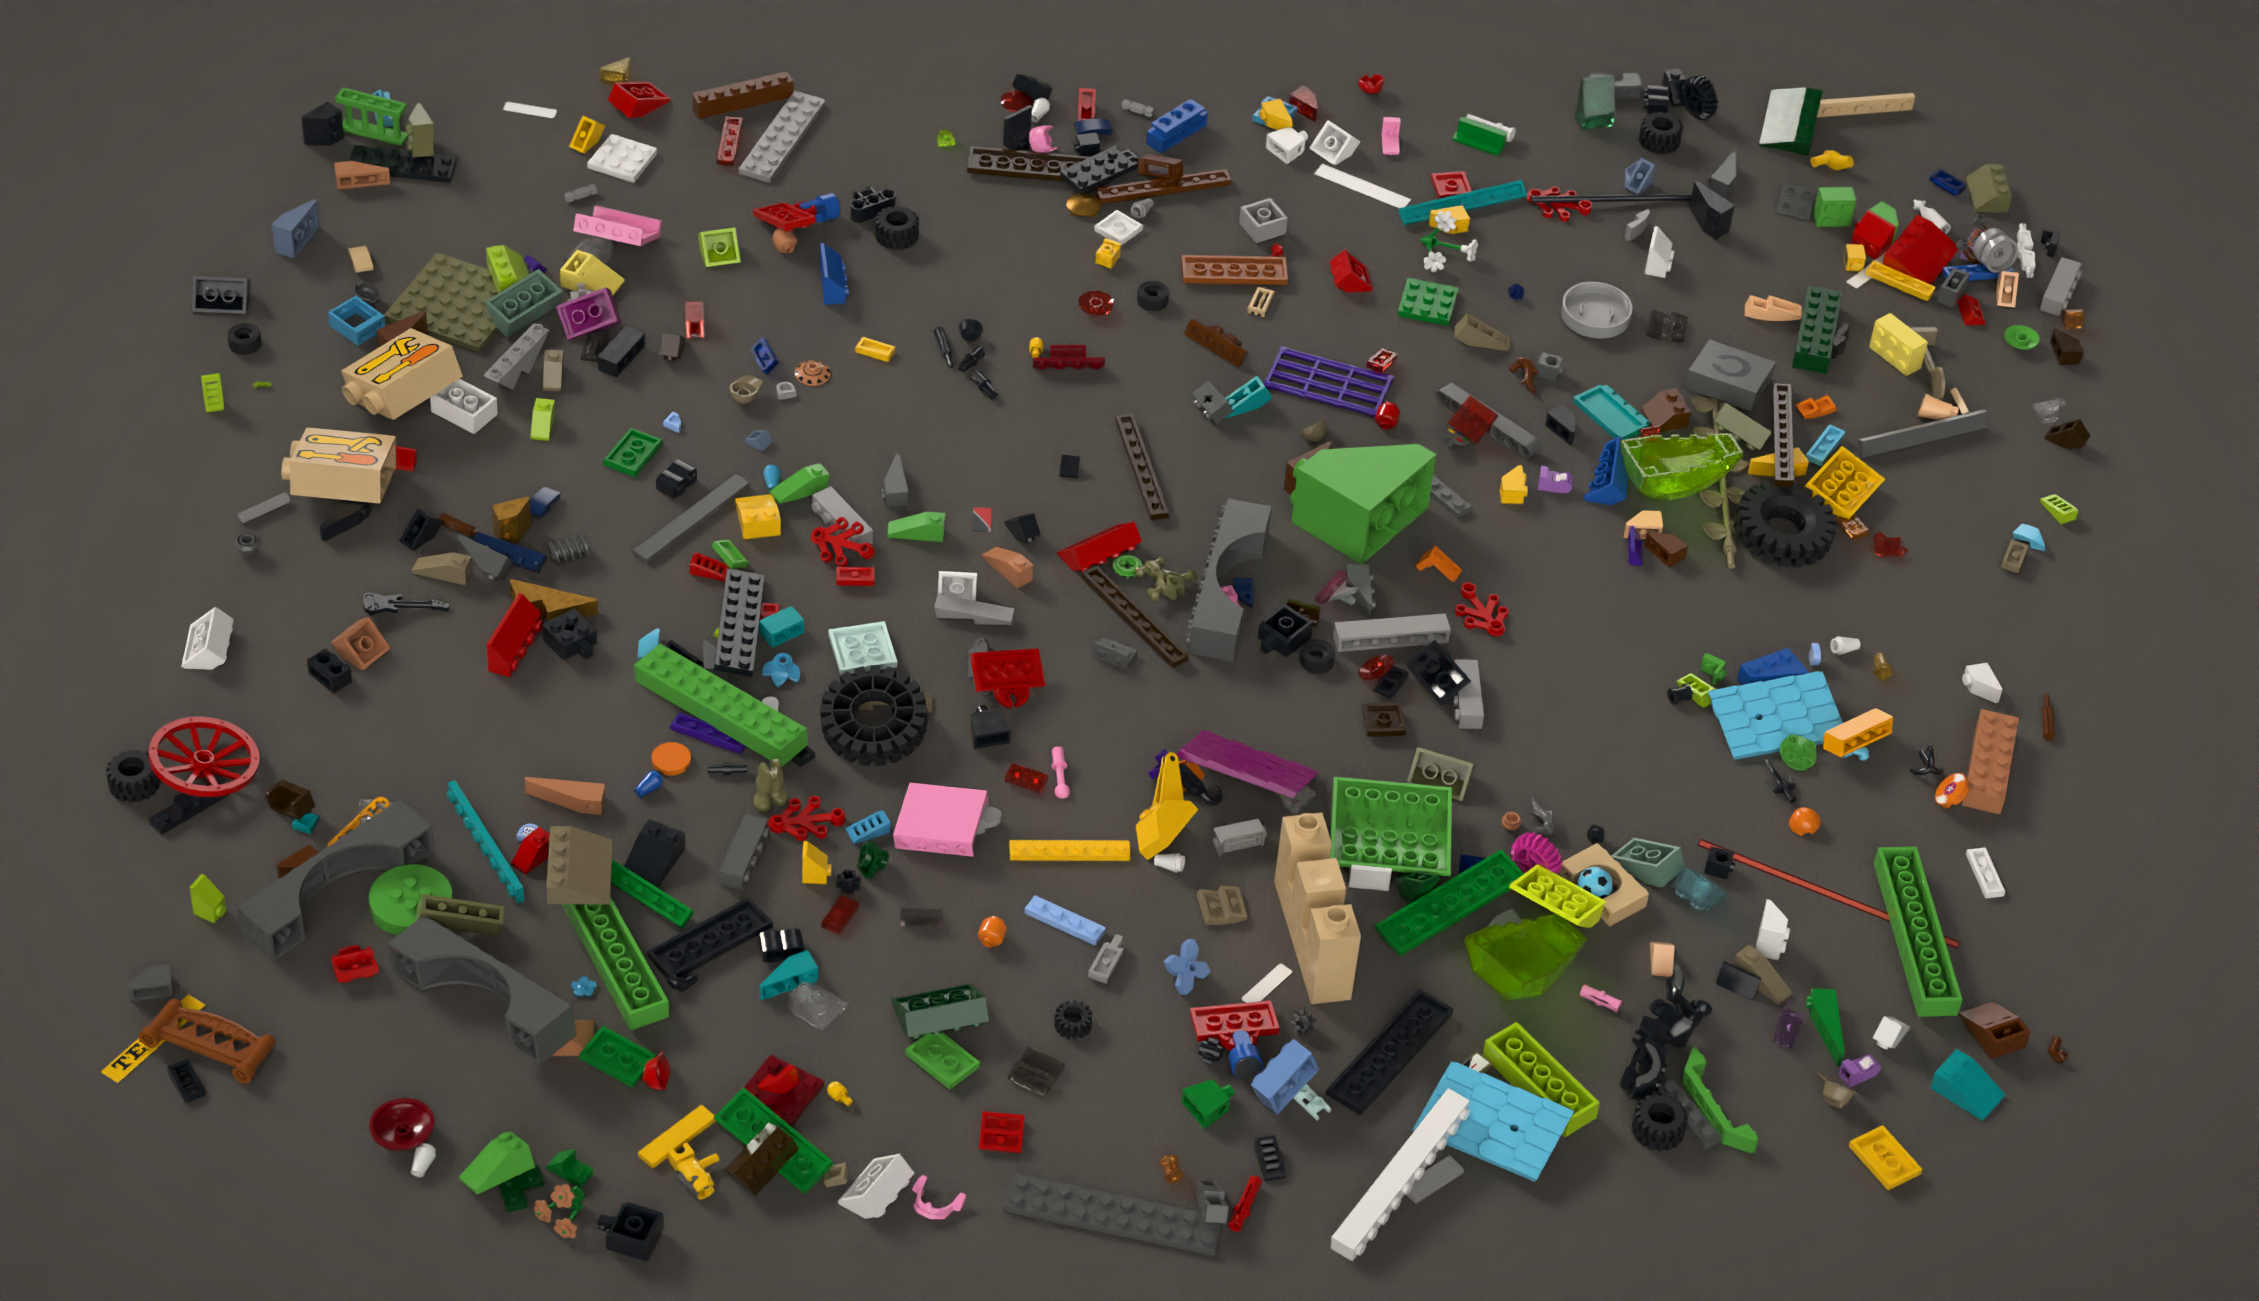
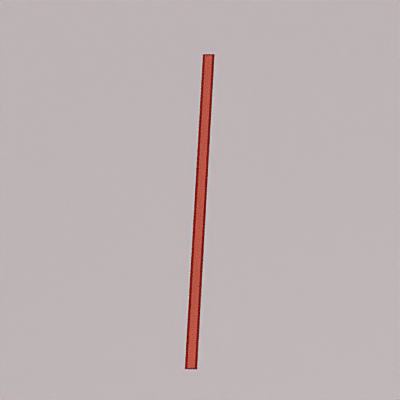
M1700 839L1698 846L1710 850L1711 846L1728 850L1703 839ZM1734 852L1733 860L1890 922L1888 913ZM1944 936L1946 945L1958 949L1959 941Z

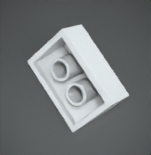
M214 607L192 623L181 667L184 669L213 670L218 665H222L227 659L226 653L230 645L229 639L233 630V618L217 607Z
M900 1154L874 1158L838 1200V1203L865 1219L878 1218L885 1213V1208L888 1204L898 1197V1192L909 1184V1179L913 1176L914 1172Z

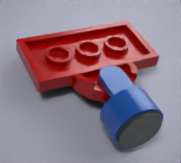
M833 193L817 196L815 200L808 202L801 201L793 205L781 202L753 209V216L776 226V228L789 232L797 227L806 228L816 222L820 223L837 219L840 215L841 207L838 198Z
M1271 1000L1190 1008V1018L1197 1042L1208 1041L1209 1038L1220 1040L1221 1046L1231 1051L1229 1053V1062L1232 1072L1237 1078L1250 1079L1261 1072L1263 1062L1259 1049L1256 1047L1259 1042V1036L1279 1034L1280 1029Z

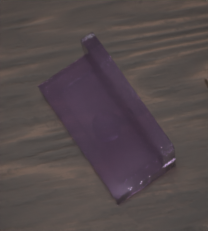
M1787 998L1776 1027L1773 1043L1792 1049L1804 1014L1789 1010L1791 999Z

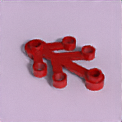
M1551 187L1545 191L1531 189L1527 193L1526 198L1531 203V196H1576L1577 193L1569 190L1567 193L1560 195V188ZM1581 200L1579 204L1573 202L1548 203L1560 214L1559 219L1562 222H1568L1570 219V213L1565 211L1563 207L1579 210L1581 215H1588L1592 210V203L1588 200ZM1532 203L1537 204L1543 210L1545 218L1553 216V209L1545 203Z
M839 517L836 520V524L826 529L824 527L815 528L810 535V539L814 544L819 545L821 551L820 558L825 563L830 562L833 558L826 544L831 543L836 554V564L839 567H845L848 564V559L844 556L842 547L859 552L864 559H871L875 555V548L870 543L858 544L846 540L856 534H861L864 531V526L857 521L852 524L850 529L832 536L831 534L840 529L844 530L849 525L844 517Z
M1471 582L1463 583L1461 595L1463 598L1469 599L1476 610L1468 608L1463 604H1458L1455 608V614L1459 617L1470 615L1485 620L1483 622L1475 620L1473 617H1466L1464 627L1467 629L1478 627L1487 630L1488 634L1492 636H1502L1505 633L1503 620L1508 617V608L1504 606L1497 609V617L1493 619L1491 615L1494 607L1499 604V596L1490 594L1485 608L1475 595V584Z
M811 796L809 804L796 817L789 818L795 811H799L801 808V801L798 798H792L789 800V807L781 815H774L769 818L768 826L772 832L782 833L785 831L793 835L798 841L807 839V830L815 834L817 838L822 839L827 836V827L824 825L816 826L812 823L830 821L834 826H842L846 821V814L841 808H835L831 813L810 815L821 805L820 797ZM792 825H798L800 828L796 829Z

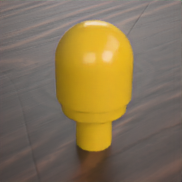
M1038 337L1031 339L1029 344V351L1033 358H1039V355L1043 352L1044 343Z
M832 1082L828 1085L827 1093L835 1102H843L847 1107L853 1103V1100L848 1096V1090L840 1082Z

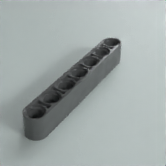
M1448 383L1435 392V398L1441 405L1522 458L1528 459L1541 449V442L1538 438L1455 384Z

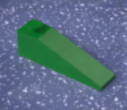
M1811 988L1809 996H1806L1805 1007L1809 1009L1810 1018L1835 1064L1841 1066L1845 1051L1836 989Z

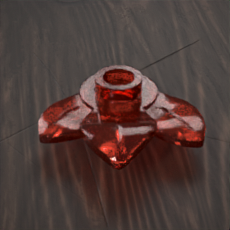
M1881 532L1874 535L1873 541L1875 545L1873 551L1876 555L1880 557H1887L1889 555L1900 557L1908 552V549L1900 546V537L1886 538Z

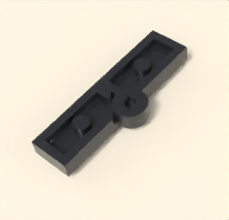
M185 793L177 794L174 798V804L150 817L149 824L160 835H163L228 797V795L199 797Z

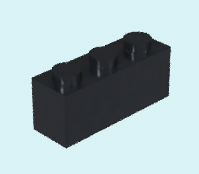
M625 326L622 331L617 333L612 342H609L607 347L598 354V370L618 377L645 347V333Z

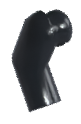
M690 973L684 979L671 975L667 983L671 985L672 989L684 992L696 983L698 979L693 973Z

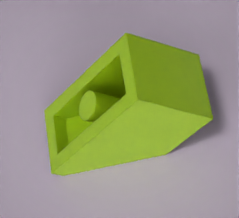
M536 398L532 416L531 439L549 441L555 419V400Z
M201 874L190 886L193 914L215 923L226 912L225 897L206 875Z

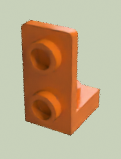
M1436 545L1425 552L1415 566L1422 571L1424 568H1430L1434 565L1452 582L1457 580L1462 571Z

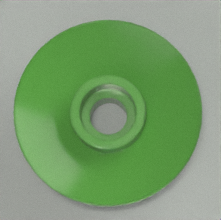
M2024 325L2010 326L2004 334V338L2009 345L2022 350L2035 348L2040 340L2035 330Z

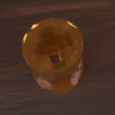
M1173 1154L1164 1156L1160 1160V1166L1165 1171L1164 1178L1167 1183L1179 1182L1184 1176L1178 1166L1179 1159Z

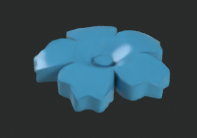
M584 976L579 978L578 982L572 981L571 983L572 990L574 991L573 995L576 997L592 996L594 989L597 987L596 982L588 981V977Z

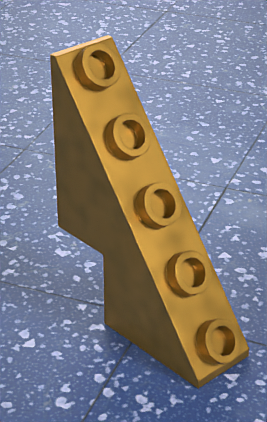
M513 579L510 580V594L513 601L519 593H522L544 614L547 622L574 608L583 617L598 614V600L595 598Z

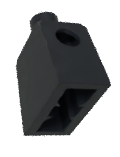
M986 705L978 706L976 712L971 714L973 748L979 749L1010 743L1011 729L998 709L988 710Z

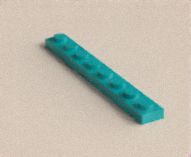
M1518 180L1402 207L1398 210L1402 225L1406 226L1429 220L1430 211L1463 205L1465 211L1525 198L1527 193L1523 181Z
M455 780L448 782V791L446 792L448 801L450 803L453 802L457 815L463 818L465 828L467 830L470 829L474 842L479 843L483 856L488 857L491 869L496 870L500 883L505 884L508 896L513 897L517 904L523 902L524 888L457 782Z

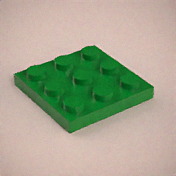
M1407 278L1397 316L1449 326L1459 288Z

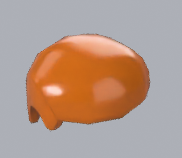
M1808 807L1796 809L1789 819V827L1800 836L1806 833L1813 835L1821 826V819L1818 813Z

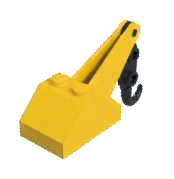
M1169 752L1162 757L1153 805L1149 810L1146 809L1140 814V821L1136 824L1139 852L1147 860L1168 847L1199 810L1191 801L1184 800L1182 785L1192 795L1203 799L1209 805H1218L1222 800V792L1218 786L1215 787L1217 798L1214 799L1207 793L1204 783L1189 767L1179 764L1178 756L1173 752Z

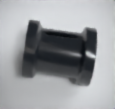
M1687 683L1682 684L1679 688H1670L1667 691L1668 699L1672 705H1676L1679 701L1685 699L1691 700L1693 695L1692 689Z

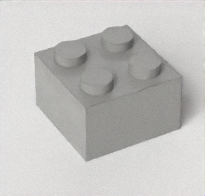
M1271 198L1240 208L1239 224L1255 243L1286 234L1288 218Z

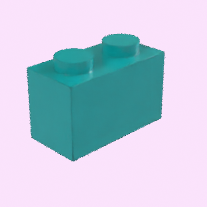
M792 606L759 621V634L772 648L804 633V619Z

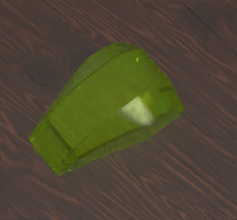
M1731 433L1707 434V437H1697V434H1690V437L1679 438V434L1671 435V438H1662V435H1652L1621 440L1620 442L1625 471L1640 493L1645 497L1655 500H1672L1702 491L1722 479L1743 457V451Z
M1554 914L1537 917L1535 921L1523 919L1521 923L1517 924L1513 921L1506 922L1504 926L1493 924L1467 935L1464 941L1474 975L1502 999L1516 1001L1543 995L1575 958L1585 944L1587 937L1563 917Z

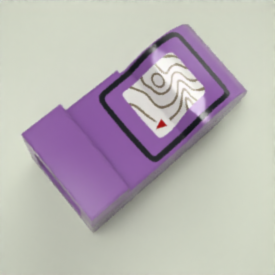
M1541 466L1538 490L1556 493H1568L1571 491L1573 484L1572 474L1569 472L1548 471V467Z
M1866 1054L1860 1059L1842 1061L1838 1075L1850 1088L1876 1076L1880 1072L1881 1066L1872 1054Z

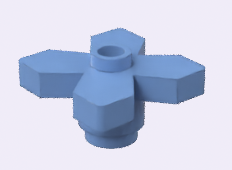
M1187 939L1181 945L1180 956L1170 955L1164 960L1167 971L1177 977L1175 986L1180 995H1187L1193 989L1194 978L1204 979L1210 973L1206 962L1196 961L1199 947L1195 939Z

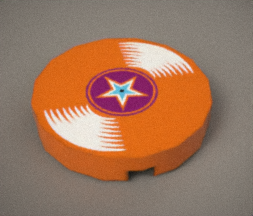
M1962 773L1951 774L1938 786L1935 793V801L1942 808L1946 809L1951 808L1950 806L1953 804L1955 806L1958 805L1969 792L1970 787L1968 783H1970V780Z

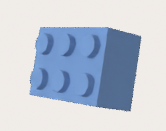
M1293 1039L1290 1043H1286L1283 1046L1281 1053L1276 1058L1269 1061L1267 1068L1262 1073L1255 1076L1251 1086L1258 1100L1278 1115L1319 1071V1068L1312 1053Z

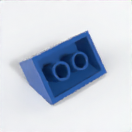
M820 243V274L824 304H845V296H849V288L845 286L847 285V274H843L846 273V265L842 263L840 254L825 243Z

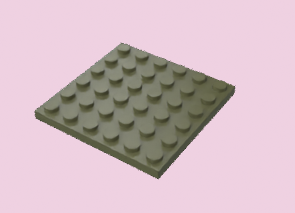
M436 253L384 314L385 321L395 323L426 311L428 336L480 353L498 331L485 306V301L497 295L498 291L488 269Z

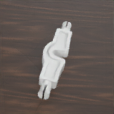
M2021 223L2019 224L2020 230H2018L2017 245L2019 248L2017 257L2021 260L2022 270L2026 271V277L2029 278L2030 276L2032 278L2035 269V252L2031 250L2034 244L2030 231L2026 229V224Z

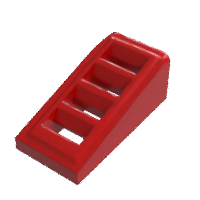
M694 552L689 564V574L724 582L727 569H731L725 563Z

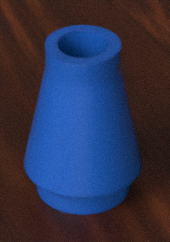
M655 770L647 772L637 787L634 788L635 794L642 798L660 788L663 778Z

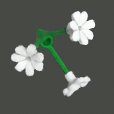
M1439 211L1434 219L1438 223L1437 228L1430 235L1420 239V242L1429 251V257L1424 258V268L1426 270L1431 268V272H1436L1437 267L1442 270L1444 268L1442 263L1446 262V258L1440 252L1433 253L1432 247L1437 245L1461 250V252L1467 253V261L1475 260L1474 254H1476V248L1478 247L1477 240H1473L1469 246H1458L1439 242L1434 237L1439 230L1443 229V232L1447 233L1450 229L1456 228V225L1453 224L1456 222V219L1454 217L1450 218L1451 212L1446 211L1445 214Z

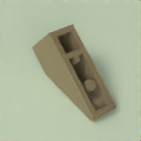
M1468 313L1455 326L1454 338L1468 346L1503 351L1510 349L1509 336Z
M452 552L421 557L417 559L412 573L466 585L473 573L472 556Z
M1747 945L1736 954L1733 965L1761 977L1758 990L1777 1005L1782 1004L1792 995V991L1767 958L1751 945Z

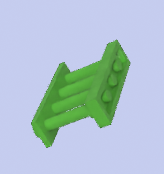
M344 87L336 96V103L345 105L346 117L343 120V131L400 146L409 137L406 132L400 131L399 120L407 110V103ZM352 107L361 109V121L353 119ZM368 111L376 113L377 125L369 123ZM384 115L392 117L393 129L384 127Z

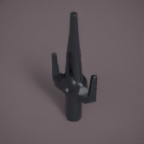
M1765 760L1777 783V786L1774 787L1770 781H1767L1772 791L1776 794L1784 793L1791 804L1796 802L1797 799L1791 791L1796 787V784L1791 776H1787L1790 781L1788 783L1779 775L1769 761Z

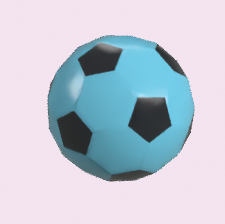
M1590 867L1580 874L1577 886L1603 899L1610 895L1613 888V880L1605 869Z

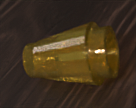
M1878 653L1874 656V675L1881 680L1888 679L1893 671L1892 666L1884 654Z

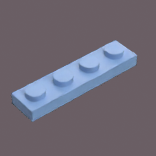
M1036 895L1025 907L1024 914L1095 946L1106 931V927Z

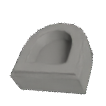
M781 382L777 385L776 393L779 400L796 397V390L792 383Z

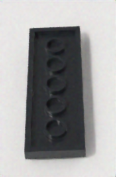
M354 145L349 161L389 168L390 177L451 183L457 164V156L433 153V156L413 157L406 150Z
M748 897L648 950L647 957L667 979L671 975L681 977L758 936L760 933L771 929L773 922Z

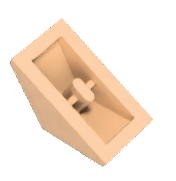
M1650 942L1652 976L1670 977L1673 974L1675 945L1671 943Z

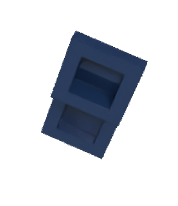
M1085 119L1074 123L1078 135L1088 133L1111 135L1113 131L1109 120Z
M543 487L531 498L530 513L542 517L550 512L551 505L560 500L561 492Z

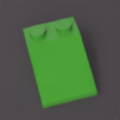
M511 1131L504 1132L498 1138L491 1140L459 1176V1180L474 1193L479 1194L535 1167L529 1145Z

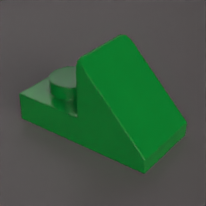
M575 1149L558 1152L546 1165L547 1170L579 1188H582L594 1175L593 1168L576 1159Z

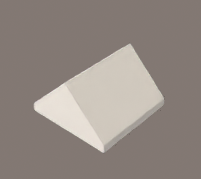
M1352 865L1349 867V887L1389 891L1392 868Z

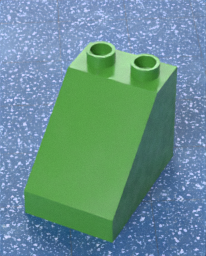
M1420 444L1323 449L1318 451L1309 460L1302 458L1293 470V477L1297 480L1296 488L1289 500L1290 504L1293 505L1291 522L1356 562L1363 564L1428 509L1437 454Z

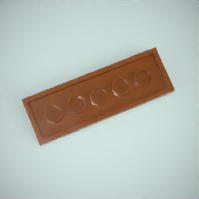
M1182 255L1181 257L1183 283L1288 285L1286 257Z

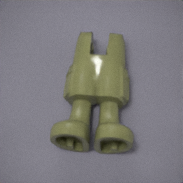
M771 759L770 769L766 763H761L757 769L758 776L756 777L755 787L758 792L754 797L753 805L755 810L765 813L771 809V801L778 806L786 805L789 802V794L781 788L784 785V774L780 761L778 759Z

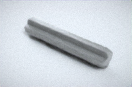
M285 492L238 513V520L241 523H246L289 503L290 497Z

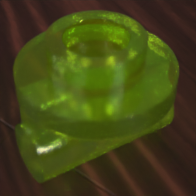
M948 129L940 130L939 134L936 135L938 147L955 145L953 132H949Z

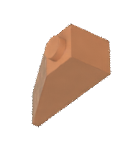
M354 161L334 163L338 189L390 184L389 168Z
M994 547L982 554V558L1016 588H1020L1032 581L1033 564L1022 554L999 547Z

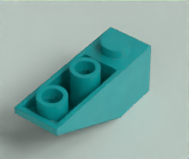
M808 950L788 957L760 984V1000L772 998L781 993L818 981V966Z

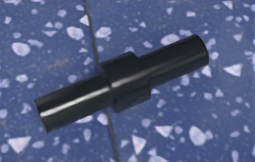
M731 763L707 765V773H723V775L747 773V765H731Z

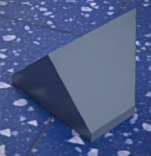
M1640 158V160L1625 169V188L1636 194L1644 192L1653 184L1656 165Z

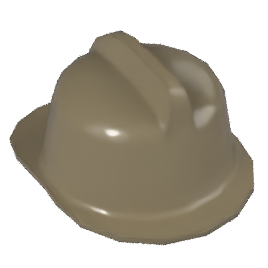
M1817 1073L1825 1079L1823 1096L1829 1105L1842 1108L1843 1105L1849 1103L1854 1094L1858 1095L1857 1092L1844 1087L1832 1078L1822 1073Z

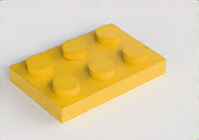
M1883 1125L1851 1140L1849 1143L1850 1149L1887 1190L1921 1175L1922 1168Z

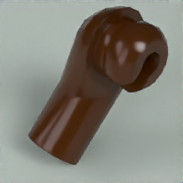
M2054 1036L2050 1042L2048 1053L2055 1062L2063 1063L2067 1060L2068 1054H2063L2064 1050L2059 1049L2062 1039Z

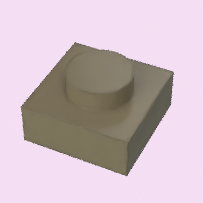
M846 1162L833 1165L825 1173L824 1183L826 1187L847 1184L849 1167Z

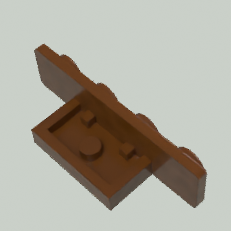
M1190 319L1184 333L1186 336L1235 366L1240 367L1247 351L1241 348L1242 342L1237 340V336L1231 333L1227 334L1218 325L1206 327L1195 319Z

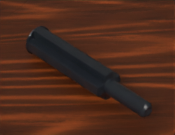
M937 327L934 329V334L942 357L946 358L948 367L953 368L952 351L944 328Z

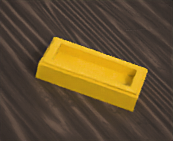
M862 337L855 347V352L889 362L895 353V347Z

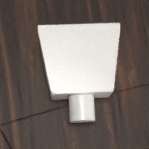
M1287 127L1267 134L1266 148L1288 164L1304 152L1305 141L1308 139V135L1305 131L1298 133L1291 127Z

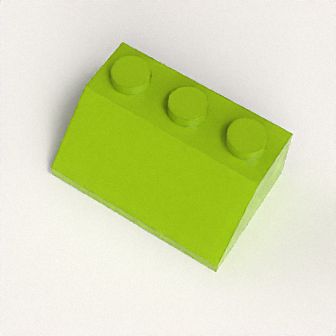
M505 245L486 248L487 266L498 293L529 275L522 255Z

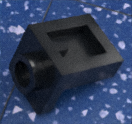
M2045 228L2040 243L2046 245L2045 248L2048 249L2047 256L2054 257L2061 232Z

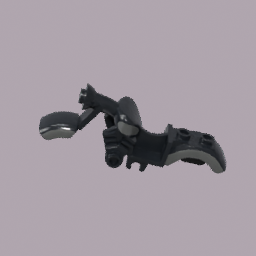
M1679 964L1674 965L1673 974L1665 983L1667 988L1666 998L1673 1005L1666 1003L1662 999L1654 1000L1650 1004L1649 1009L1652 1014L1659 1018L1654 1019L1643 1016L1639 1029L1635 1031V1034L1640 1035L1641 1038L1639 1040L1636 1038L1632 1039V1043L1638 1048L1631 1059L1629 1067H1626L1620 1082L1621 1089L1628 1090L1631 1088L1637 1072L1635 1070L1637 1062L1642 1068L1644 1075L1636 1079L1634 1090H1631L1628 1094L1629 1099L1643 1098L1651 1095L1653 1090L1658 1091L1662 1082L1659 1076L1664 1075L1668 1065L1664 1062L1669 1050L1664 1046L1669 1043L1679 1048L1684 1047L1703 1017H1707L1712 1013V1007L1707 1002L1693 1000L1689 1003L1681 995L1684 989L1685 977Z

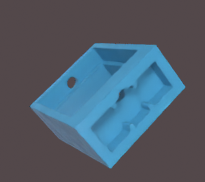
M357 296L328 312L329 326L357 346L376 336L377 329L385 327V316ZM356 313L367 320L355 328L345 322L346 319Z

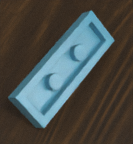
M1829 424L1806 454L1808 461L1822 466L1844 438L1846 431Z

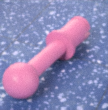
M1057 746L1052 750L1053 763L1051 765L1052 769L1056 770L1058 785L1055 787L1054 792L1058 798L1064 799L1070 795V788L1065 784L1064 769L1067 768V763L1065 762L1063 747Z

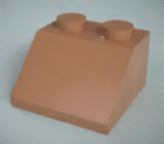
M369 617L358 620L331 641L341 658L360 670L366 669L390 649V646Z

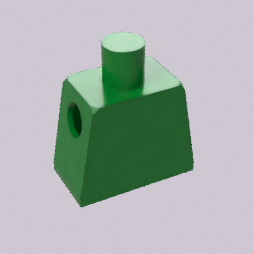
M1208 1080L1182 1089L1181 1103L1202 1128L1206 1129L1229 1111V1098L1234 1096L1235 1092L1230 1084L1221 1088L1214 1080Z

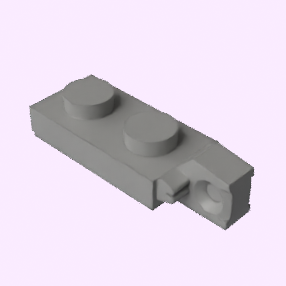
M1116 934L1111 943L1103 944L1088 971L1089 978L1107 984L1123 955V936Z

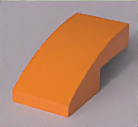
M1828 395L1815 401L1809 398L1795 405L1804 419L1821 417L1837 411L1836 405Z

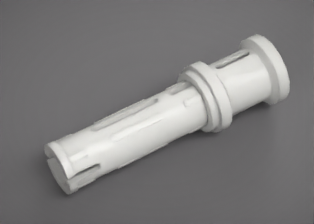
M1468 114L1466 117L1508 132V142H1511L1515 136L1516 129L1513 127L1503 126L1502 123L1495 124Z

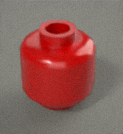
M1385 402L1378 406L1375 422L1381 429L1388 430L1389 428L1396 427L1400 417V410L1397 405L1392 402Z

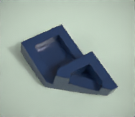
M1234 577L1233 588L1238 595L1237 599L1247 606L1253 607V578Z

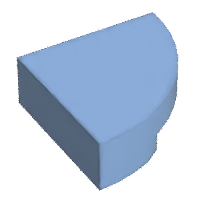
M672 412L663 421V427L679 433L682 428L679 415Z

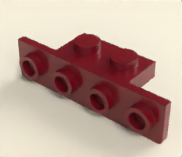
M1050 345V358H1033L1032 368L1040 370L1047 368L1060 370L1065 369V367H1073V369H1082L1083 367L1100 369L1104 367L1105 357H1086V345Z

